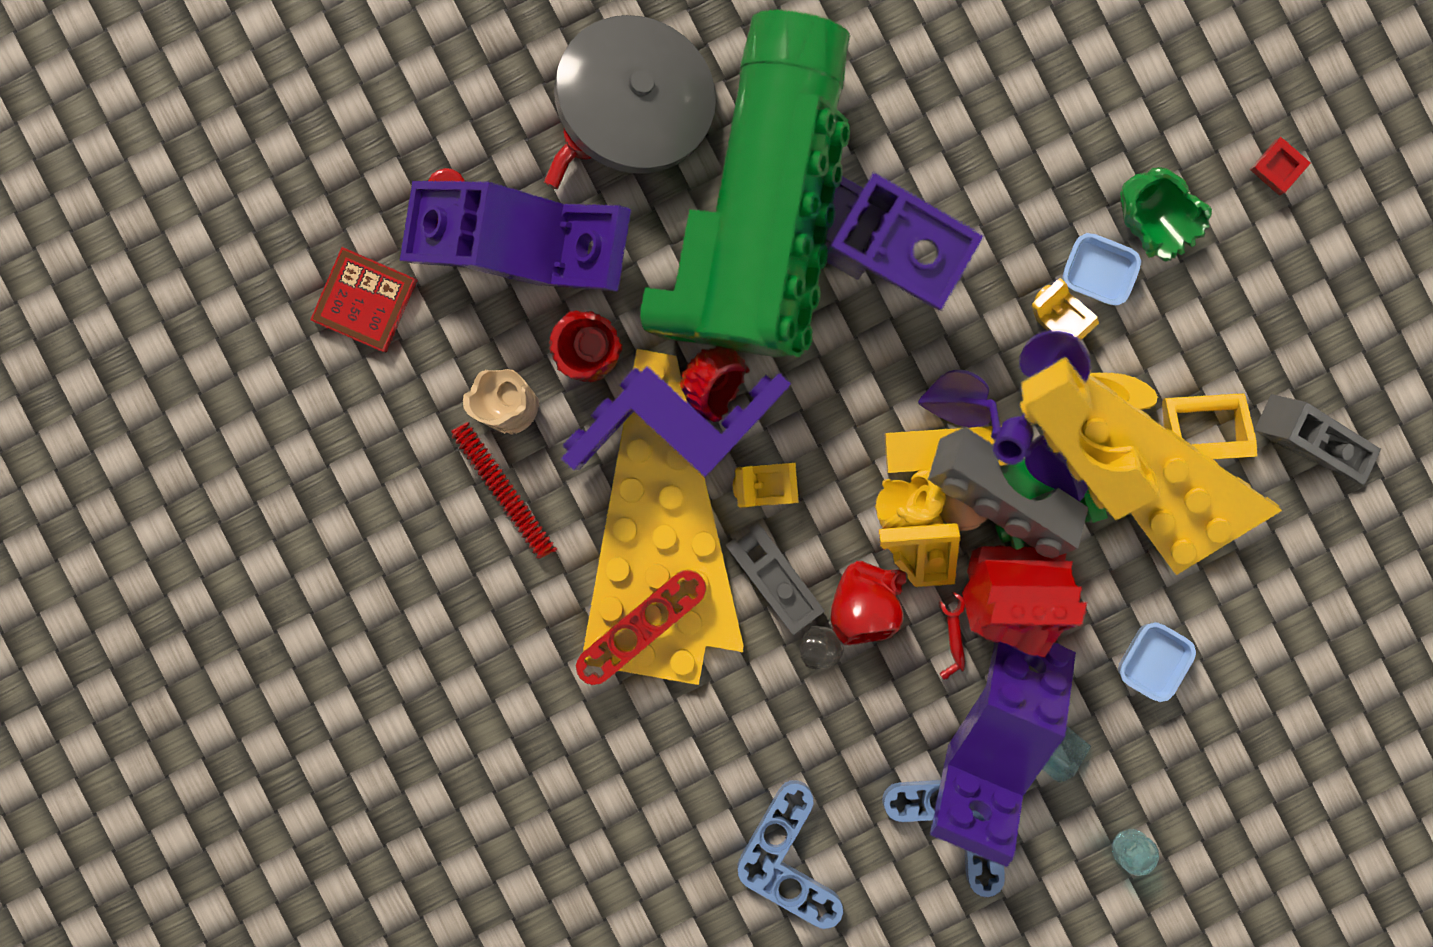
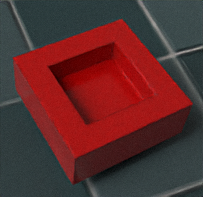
M1279 137L1251 167L1250 171L1280 196L1286 193L1311 162L1282 137Z

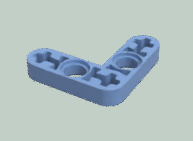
M798 780L788 781L778 790L740 856L737 864L738 876L741 882L751 890L812 925L822 929H829L836 926L843 915V906L839 896L828 887L782 862L813 807V795L809 787L804 782ZM799 790L802 791L801 796L805 804L803 806L795 805L792 809L790 819L796 820L794 825H792L785 817L774 813L779 809L784 815L789 805L785 795L787 793L794 795ZM771 824L782 825L787 831L786 839L778 845L770 844L764 838V831ZM759 844L766 852L776 856L772 859L767 854L762 862V869L765 874L757 873L751 878L748 876L749 870L745 865L748 862L750 864L757 862L761 852L759 849H755V846ZM788 878L796 879L801 884L800 894L793 899L784 898L778 891L780 883ZM810 888L815 890L811 893V896L818 903L824 904L827 899L831 900V907L834 911L832 915L825 913L822 917H819L817 907L808 901L805 909L800 907L806 901Z
M941 780L899 782L890 785L885 790L882 799L886 813L890 818L899 822L933 820L935 809L930 805V797L933 792L939 790ZM923 790L922 802L925 808L923 812H919L920 807L917 803L906 804L904 807L905 811L898 812L895 805H890L891 801L897 800V793L904 792L905 797L912 800L919 799L917 791ZM972 810L975 818L985 821L979 812ZM964 850L966 878L972 890L983 897L995 896L1004 886V866L987 859V867L991 874L995 875V878L989 879L988 886H983L980 880L975 879V876L982 875L981 860L979 858L973 860V855L976 854Z

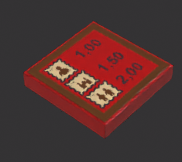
M341 247L310 320L386 353L418 280Z

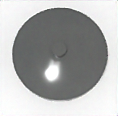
M613 16L586 27L577 34L566 48L559 63L554 82L557 112L563 127L573 142L597 162L622 172L647 174L660 172L678 165L698 148L706 136L714 117L716 106L715 86L703 56L683 34L665 23L643 16Z

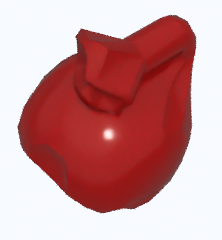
M856 561L846 568L836 589L830 616L833 631L844 645L850 646L886 640L893 637L899 631L903 623L904 613L901 603L896 596L901 594L902 585L906 583L905 571L900 569L884 570L864 561Z

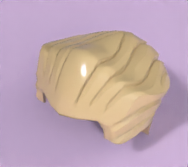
M484 370L475 378L470 392L463 395V406L467 414L477 421L501 433L513 435L531 425L538 412L539 399L521 375L514 370Z

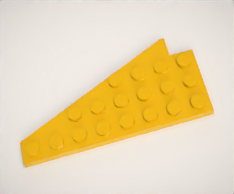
M637 349L634 368L642 372L648 366L687 402L680 388L682 378L677 357ZM633 412L623 424L583 651L676 573L687 569L694 570L702 575L705 581L706 591L704 598L618 671L699 685L706 646L743 652L744 647L705 477L636 412ZM684 577L678 581L681 588L672 597L668 589L661 594L672 602L676 612L683 608L677 604V601L684 595L688 594L691 598L696 597L695 587L698 582L694 578L691 581L685 580ZM652 603L645 610L647 621L653 625L665 623L669 616L666 606L662 603ZM627 628L617 631L614 637L615 645L622 651L634 649L638 642L635 632ZM606 642L600 645L606 652L598 659L594 660L591 656L586 657L589 666L600 668L610 657H612L614 664L621 660L611 653Z

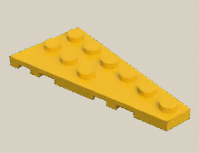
M1089 375L1086 385L1089 387L1092 411L1084 420L1080 431L1085 437L1098 445L1114 448L1133 445L1153 470L1160 497L1136 509L1131 514L1176 575L1282 511L1279 505L1270 498H1265L1241 478H1236L1220 467L1215 460L1168 428L1165 429L1148 414L1139 408L1136 409L1120 398L1112 389Z

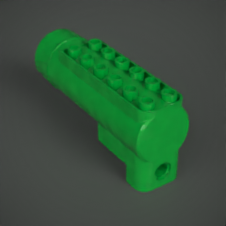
M766 10L752 16L739 68L738 93L715 212L689 209L674 291L645 288L640 320L646 332L666 340L724 347L738 352L763 356L800 357L804 350L809 349L813 337L812 327L810 326L813 309L817 308L820 300V288L818 286L820 270L824 268L828 256L825 243L828 228L832 227L835 219V207L833 204L835 189L841 184L843 175L840 162L843 147L847 146L850 138L848 119L837 110L841 91L844 88L846 57L850 41V33L842 25L817 15L789 10Z

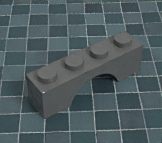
M966 426L940 438L928 480L940 487L945 494L959 499L973 508L976 514L998 524L1009 535L1023 540L1035 548L1042 556L1054 558L1079 548L1088 511L1087 506L1059 488L1034 497L1031 500L1021 496L1009 485L1003 476L999 461L993 453V444Z

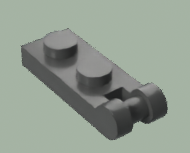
M756 521L748 527L750 532L738 541L734 538L726 546L792 635H794L824 613L825 610L759 522ZM760 544L767 554L754 563L747 553Z

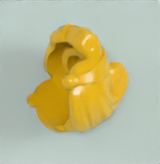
M930 470L916 472L911 478V483L902 480L891 481L890 479L883 481L882 486L884 489L879 492L875 506L882 529L928 526L934 523L943 524L940 513L946 501V494L940 487L928 480Z

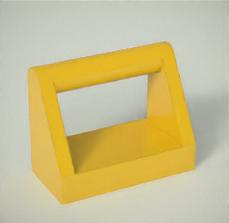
M1244 393L1163 399L1164 428H1168L1181 438L1177 413L1234 410L1235 442L1191 445L1212 459L1257 457L1255 432Z

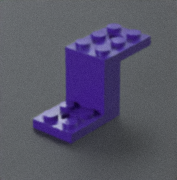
M873 172L865 188L842 176L841 184L835 189L833 200L835 219L832 227L828 228L825 244L828 250L827 263L858 280L867 269L934 309L941 311L984 236ZM927 241L934 245L937 256L933 263L922 264L915 259L913 250L918 242Z
M412 181L400 261L412 264L464 267L540 286L618 291L631 209L620 205L562 204L491 182ZM591 241H593L592 250L588 255L589 244Z
M648 366L642 372L634 368L620 383L619 386L624 391L614 402L607 398L592 413L591 417L595 420L593 425L586 432L579 428L565 442L562 447L567 453L561 459L573 470H580L630 415L636 412L706 477L791 384L780 373L773 379L765 375L749 392V395L754 400L746 409L743 410L737 405L721 422V425L726 430L720 434Z
M994 642L986 687L947 748L930 832L931 836L1008 867L1014 859L1023 796L1065 738L1076 656L1075 651L1053 643L1044 658L1038 655L1026 654L1016 647L1003 642ZM1029 666L1036 669L1038 673L1031 671ZM972 810L979 812L985 821L975 818Z

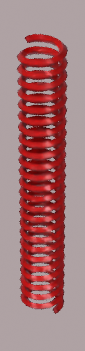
M466 422L452 430V433H454L452 439H457L456 444H460L459 449L464 450L463 454L467 455V460H471L470 465H475L474 470H479L478 475L482 476L481 480L486 481L485 486H490L488 491H493L492 496H497L496 501L500 502L499 506L504 507L503 512H508L507 517H512L510 522H516L514 527H520L518 532L522 533L521 538H526L525 543H530L529 548H534L532 553H538L536 558L540 559L553 551L556 552L557 547L551 548L554 542L547 543L550 537L543 538L546 535V531L539 533L543 526L535 528L539 521L531 523L535 520V516L527 518L531 515L532 511L529 510L523 513L528 509V505L521 507L525 500L517 502L521 495L513 497L517 490L509 492L514 485L510 484L505 487L510 482V479L501 482L506 478V474L497 477L502 473L503 469L493 472L499 467V464L489 467L495 462L494 458L485 462L492 454L488 453L481 457L488 451V448H484L476 453L485 443H480L472 448L481 438H476L468 443L477 436V433L474 432L464 438L473 431V427L460 433L470 425V422Z

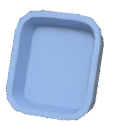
M1085 233L1079 236L1073 245L1064 268L1062 280L1067 283L1068 289L1108 305L1118 306L1126 302L1140 271L1141 259L1139 254L1132 248L1096 234Z
M1157 622L1149 623L1142 626L1136 633L1119 663L1118 672L1122 681L1131 688L1155 701H1167L1175 694L1192 665L1196 650L1190 640L1174 630Z

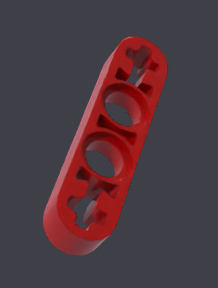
M682 570L647 597L582 652L576 663V672L579 678L590 685H599L605 682L704 598L706 585L702 575L694 570ZM684 577L687 581H691L694 578L698 582L695 587L696 597L691 598L688 594L684 595L677 601V604L683 608L676 612L672 602L661 594L668 589L672 597L681 588L678 582L681 578ZM656 602L665 605L669 614L666 622L661 625L649 623L645 617V610L648 605ZM627 628L635 632L638 641L635 648L630 651H622L617 648L614 642L617 631ZM603 642H606L611 653L621 660L614 664L612 657H610L601 667L604 674L599 676L598 673L593 672L589 675L585 671L588 665L586 657L591 656L594 660L598 659L606 652L604 648L600 647Z

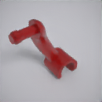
M952 592L958 601V606L955 610L948 611L945 605L939 601L940 610L947 615L950 650L955 662L946 670L941 671L940 676L943 680H947L949 676L958 670L963 672L966 664L959 615L964 611L965 603L963 597L955 592Z

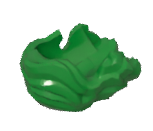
M1162 167L1152 168L1148 173L1134 175L1123 184L1120 198L1124 223L1134 235L1139 237L1142 242V249L1145 250L1148 258L1157 255L1164 262L1171 261L1172 258H1176L1177 253L1180 255L1185 253L1184 242L1192 248L1196 246V239L1205 236L1204 230H1209L1212 208L1199 200L1197 196L1189 194L1187 182L1173 173V171Z

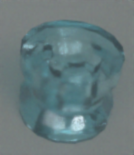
M1126 829L1114 838L1112 854L1115 860L1128 873L1136 876L1146 875L1157 866L1159 850L1156 844L1143 832L1136 829ZM1136 843V847L1132 848V850H1127L1134 846V844Z

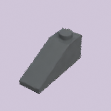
M1274 394L1270 395L1254 431L1279 446L1362 485H1365L1381 451L1379 447L1309 403Z

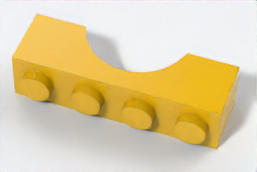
M1066 358L1022 383L1024 401L1020 405L1024 415L1030 423L1035 424L1038 422L1044 430V437L1048 445L1055 453L1062 452L1067 459V466L1071 474L1077 481H1085L1089 486V493L1099 509L1106 508L1112 517L1117 520L1160 497L1155 473L1133 445L1115 448L1098 445L1085 437L1080 431L1084 420L1092 411L1089 387Z

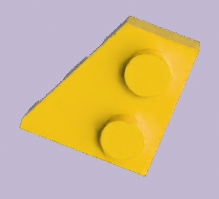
M934 523L928 526L879 529L880 546L883 550L888 548L892 552L894 563L900 570L907 573V578L914 587L955 584L960 541L958 523Z

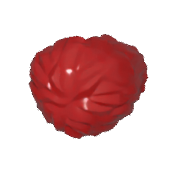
M570 311L558 321L550 333L549 349L557 365V370L561 371L565 376L581 382L591 383L603 379L616 366L623 348L621 340L617 336V330L611 325V321L593 311Z
M724 347L701 349V352L691 359L690 363L687 364V369L683 371V380L680 382V388L691 407L705 420L718 422L722 419V416L729 413L727 408L728 402L736 398V394L739 392L738 386L745 382V373L748 374L750 368L745 364V360L733 349Z

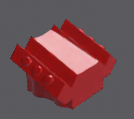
M998 545L981 546L973 550L967 570L969 581L962 592L971 631L980 634L990 641L1003 642L1016 647L1026 654L1045 658L1053 643L1063 631L1081 626L1083 623L1087 602H1079L1082 587H1078L1072 574L1073 561H1065L1067 553L1049 558L1040 555L1033 547L1013 549V547Z

